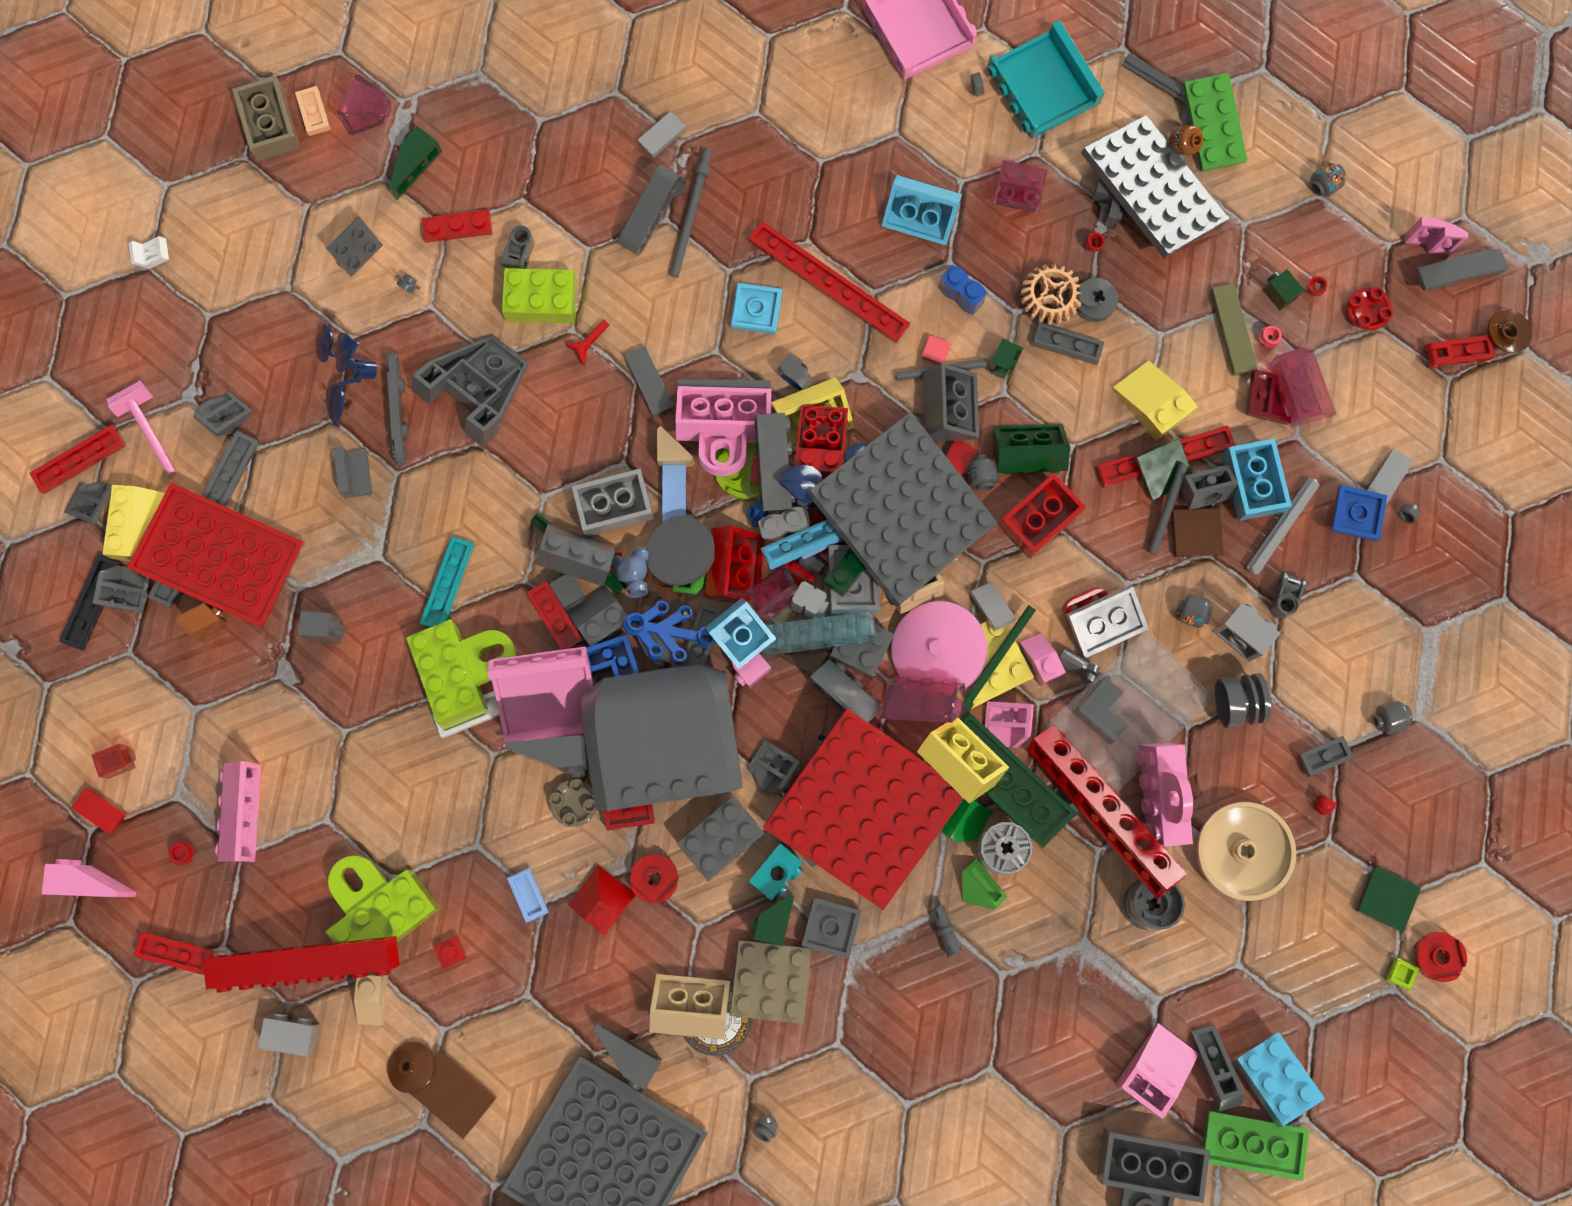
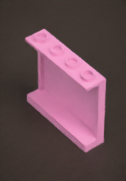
M863 0L862 9L903 80L974 47L977 31L975 26L968 22L963 6H959L956 0Z
M586 646L489 660L487 673L489 680H492L504 734V747L505 742L574 735L584 737L581 696L583 692L593 687Z

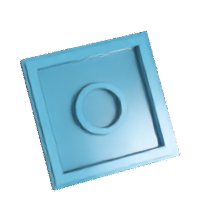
M737 283L731 329L776 335L782 289Z

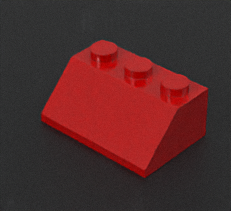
M731 525L711 528V533L714 537L715 558L707 572L705 598L736 603L739 599L743 598L748 604H758L763 558L761 548L764 547L762 534Z

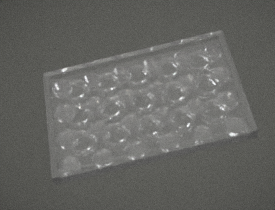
M1146 630L1058 712L1045 727L1048 729L1055 725L1059 731L1063 732L1067 740L1075 749L1081 752L1083 758L1091 767L1097 770L1099 776L1116 793L1141 770V765L1137 759V753L1140 750L1139 745L1170 742L1215 698L1149 630ZM1108 674L1113 677L1111 681L1124 691L1109 711L1127 725L1117 737L1118 740L1110 745L1073 713Z

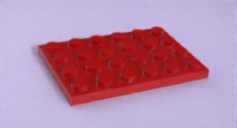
M170 482L127 568L263 628L305 543Z

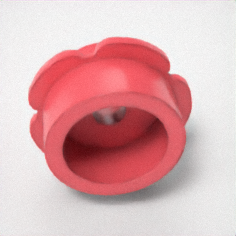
M1267 326L1261 330L1259 341L1265 347L1274 348L1275 345L1277 346L1281 343L1282 333L1278 327Z

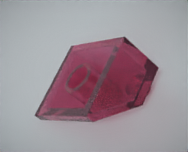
M356 74L337 111V115L348 134L355 135L383 124L385 118L390 115L392 106L387 94L361 75Z
M782 565L745 592L756 614L764 621H768L778 616L786 608L797 592L798 587L787 567Z

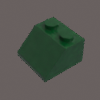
M787 896L760 913L759 918H753L750 933L755 934V940L783 946L794 896Z

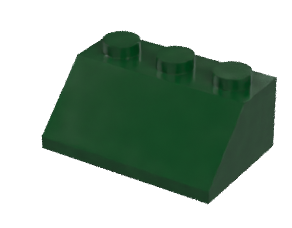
M1063 424L993 426L994 453L998 473L1010 475L1023 472L1035 474L1037 472L1059 473L1060 471H1068L1070 444Z

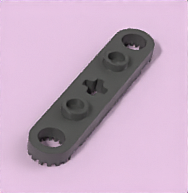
M387 353L386 364H389L387 366L391 438L393 441L392 452L393 454L395 453L393 458L396 465H406L405 437H409V429L407 423H404L402 393L406 392L404 379H401L398 354Z

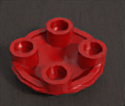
M1381 287L1359 289L1350 296L1346 306L1347 315L1352 323L1360 329L1369 331L1384 327L1394 314L1391 301Z

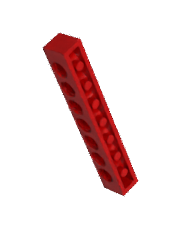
M1053 725L1033 738L1027 751L1158 900L1178 885L1187 875L1182 866L1169 855L1163 844L1153 837L1146 825L1137 819L1130 807L1124 804L1116 795L1114 789L1106 784L1099 776L1097 770L1090 766L1083 758L1081 752L1074 748L1067 740L1065 734Z

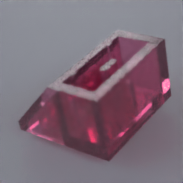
M1003 160L993 204L1038 213L1047 170Z

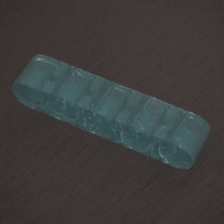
M859 612L766 625L776 639L764 648L761 653L774 655L871 642L876 639L875 615L871 612Z

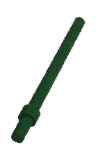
M1028 605L966 696L961 697L957 703V709L948 722L955 717L961 720L966 712L969 713L974 706L973 701L1036 610L1032 606Z

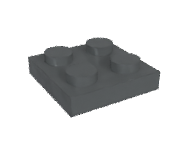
M814 898L801 946L849 959L861 910Z

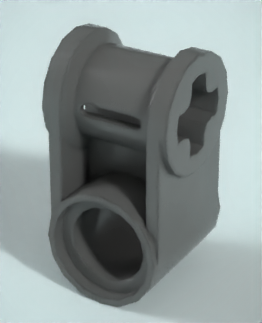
M519 225L511 231L508 243L501 256L500 265L502 267L509 266L515 269H527L535 244L534 238L527 227ZM521 236L528 237L525 242H518Z
M1285 571L1281 573L1270 607L1271 613L1275 618L1286 619L1298 610L1301 597L1307 585V579H1297L1289 576ZM1281 602L1287 604L1288 611H1284L1281 608Z

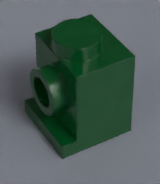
M1002 338L989 370L996 377L1004 379L1008 370L1014 371L1023 347Z

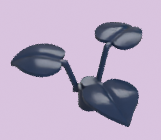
M323 323L317 341L319 360L327 362L329 356L335 357L337 371L344 373L349 364V374L354 377L338 382L337 386L332 384L327 394L326 406L328 415L333 424L340 427L339 421L345 402L342 387L354 382L360 383L361 379L374 380L377 374V364L375 361L352 359L359 342L344 332H341L337 337L334 353L331 349L334 342L332 330L326 323Z
M856 443L848 447L844 454L845 463L869 444ZM799 465L788 470L778 483L785 487L796 499L805 503H812L814 501L807 492L821 482L822 475L812 466Z

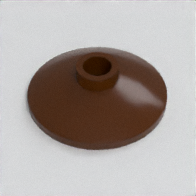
M1503 309L1495 313L1489 321V336L1500 350L1507 353H1518L1529 346L1532 339V329L1528 320L1521 313L1511 309Z
M408 1042L399 1046L391 1055L388 1063L389 1080L395 1089L403 1093H416L425 1088L431 1081L435 1070V1060L431 1050L419 1042ZM409 1062L410 1068L408 1071H405V1065Z

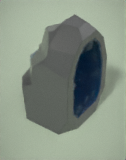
M793 353L788 354L779 365L777 374L799 391L811 387L812 377L808 373V367Z

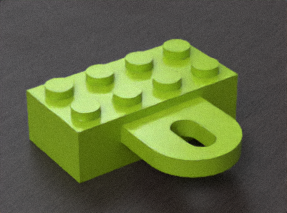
M450 619L406 637L434 718L443 730L489 712L480 685L492 680H489L487 673L489 661H481V655L488 650L501 646L504 647V652L495 659L516 656L515 646L506 634L496 630H488L463 640L458 627Z
M348 856L339 860L333 866L328 878L329 890L346 916L329 928L326 933L333 943L397 936V942H399L441 908L413 870L403 871L388 883L372 861L361 856ZM348 868H353L363 881V887L358 892L353 891L344 878V872Z

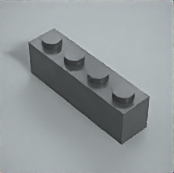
M785 413L755 414L754 427L760 509L762 511L792 509L795 497L778 483L781 477L793 468L792 465H789L788 456L792 455L791 441H787V432L790 431V419L785 417Z

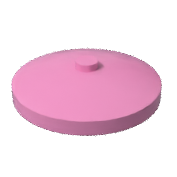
M945 601L922 604L904 616L895 630L892 640V659L895 669L901 679L919 693L933 697H948L966 690L977 680L985 666L988 647L984 630L979 621L969 611L957 604Z

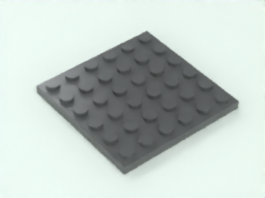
M912 412L904 416L807 492L896 607L905 602L998 523Z
M580 1055L501 1191L524 1206H667L708 1132Z

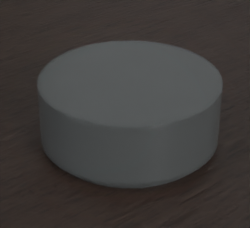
M980 72L971 74L970 78L974 95L976 97L984 95V86Z

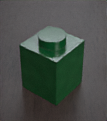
M1288 269L1281 274L1277 271L1267 279L1268 284L1263 289L1280 311L1296 300L1304 291V288Z

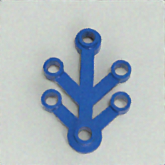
M658 601L653 608L643 614L631 613L623 621V628L626 633L640 638L648 649V657L652 660L660 659L663 648L653 641L648 632L654 633L660 638L671 652L672 662L678 665L684 663L687 653L676 644L672 637L695 641L704 648L711 647L715 642L705 627H702L698 632L672 627L680 621L685 622L690 619L692 609L687 605L681 606L676 613L658 624L649 621L656 616H666L669 605L665 601ZM662 606L665 611H660L657 607ZM681 611H686L688 616L682 615ZM631 623L638 624L639 628L632 627ZM701 637H707L709 641L706 642ZM656 649L659 651V654H653L651 650ZM675 654H681L683 658L678 659Z

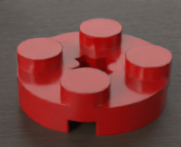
M652 854L643 856L631 869V889L644 902L659 903L666 901L677 889L679 881L677 868L669 858L663 855ZM658 872L661 882L658 885L656 883L650 885L648 883L650 881L648 875Z
M1431 932L1423 936L1415 944L1414 957L1416 965L1420 968L1419 971L1428 979L1438 982H1450L1457 979L1461 975L1463 967H1466V949L1462 942L1451 934ZM1439 950L1441 953L1446 954L1442 964L1435 958Z

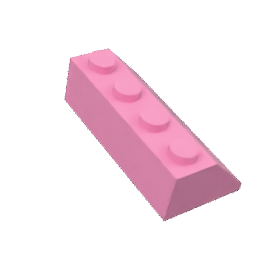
M246 761L224 763V769L221 770L220 781L223 783L222 793L219 795L221 817L217 821V830L220 832V837L215 849L218 862H255L261 765Z

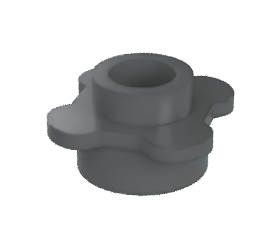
M406 273L404 276L396 275L399 278L396 284L405 291L413 294L416 288L420 290L421 287L416 285L417 280Z

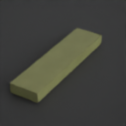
M1235 283L1214 287L1211 289V294L1233 376L1251 373L1258 368Z

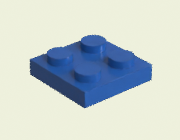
M1340 485L1337 490L1330 532L1374 542L1379 541L1388 495Z

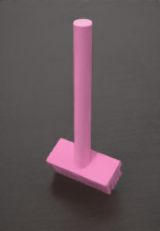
M140 380L136 384L131 385V387L129 386L120 391V393L118 392L115 396L107 398L108 408L117 417L131 411L164 470L170 476L177 471L139 408V405L153 398L148 388Z

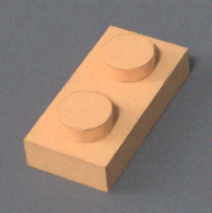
M314 86L295 92L308 135L312 136L331 130L318 87Z

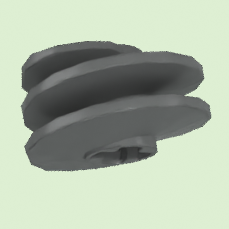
M1090 278L1079 288L1078 292L1081 294L1076 299L1081 302V306L1076 311L1083 319L1089 322H1100L1112 315L1118 303L1117 290L1112 283L1102 278ZM1094 298L1099 299V302H1095Z

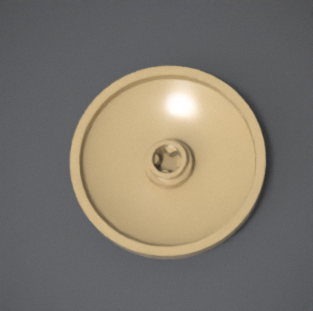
M1238 802L1221 807L1207 818L1198 834L1196 855L1203 876L1214 889L1232 899L1256 901L1272 896L1288 882L1296 863V845L1290 828L1276 812L1257 803Z

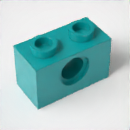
M779 844L749 882L770 900L774 897L779 900L788 889L784 886L789 878L795 880L803 870L800 867L803 862L782 844ZM776 866L782 867L785 871V876L780 881L773 880L770 875L772 868Z

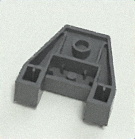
M492 335L426 363L412 375V391L429 405L445 391L472 412L466 418L465 434L483 447L498 433L528 366V362Z

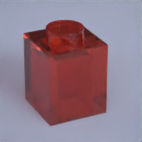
M117 744L91 755L100 778L110 779L136 768L134 763L136 760L135 753L127 745Z

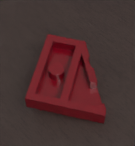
M1258 369L1251 372L1245 415L1284 425L1290 424L1291 417L1286 415L1283 405L1286 401L1280 390L1277 374Z

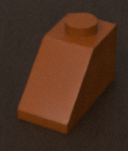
M205 603L174 619L191 637L208 643L228 624L222 618L225 614L219 608L211 607Z

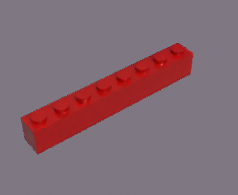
M397 936L216 955L203 959L206 990L216 989L217 993L231 991L232 987L236 986L239 987V990L252 989L255 984H261V988L276 986L277 982H284V986L298 984L299 980L306 979L307 983L322 981V977H329V981L341 980L345 978V975L351 974L352 978H362L368 976L370 972H375L376 976L391 974V969L400 966Z

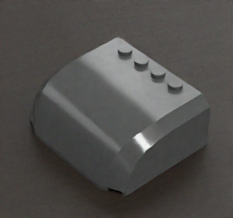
M699 663L603 678L593 687L582 693V724L596 810H617L728 793L743 788L725 671Z

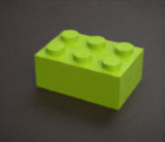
M505 268L502 313L506 322L575 324L577 278L574 270Z

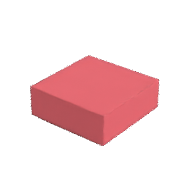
M930 335L921 358L936 364L944 363L951 343Z

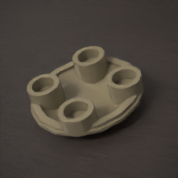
M568 779L559 783L550 795V810L553 817L567 827H579L586 824L596 812L592 787L580 779Z

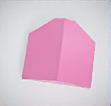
M987 701L985 727L1006 747L1017 748L1031 737L1034 705Z

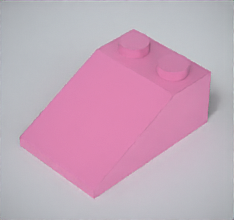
M55 859V864H45L42 894L136 897V891L92 866L81 865L82 860Z

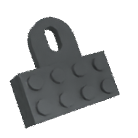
M1104 1128L1097 1180L1102 1185L1122 1188L1120 1206H1142L1144 1204L1151 1206H1173L1174 1198L1204 1203L1210 1150L1200 1145Z

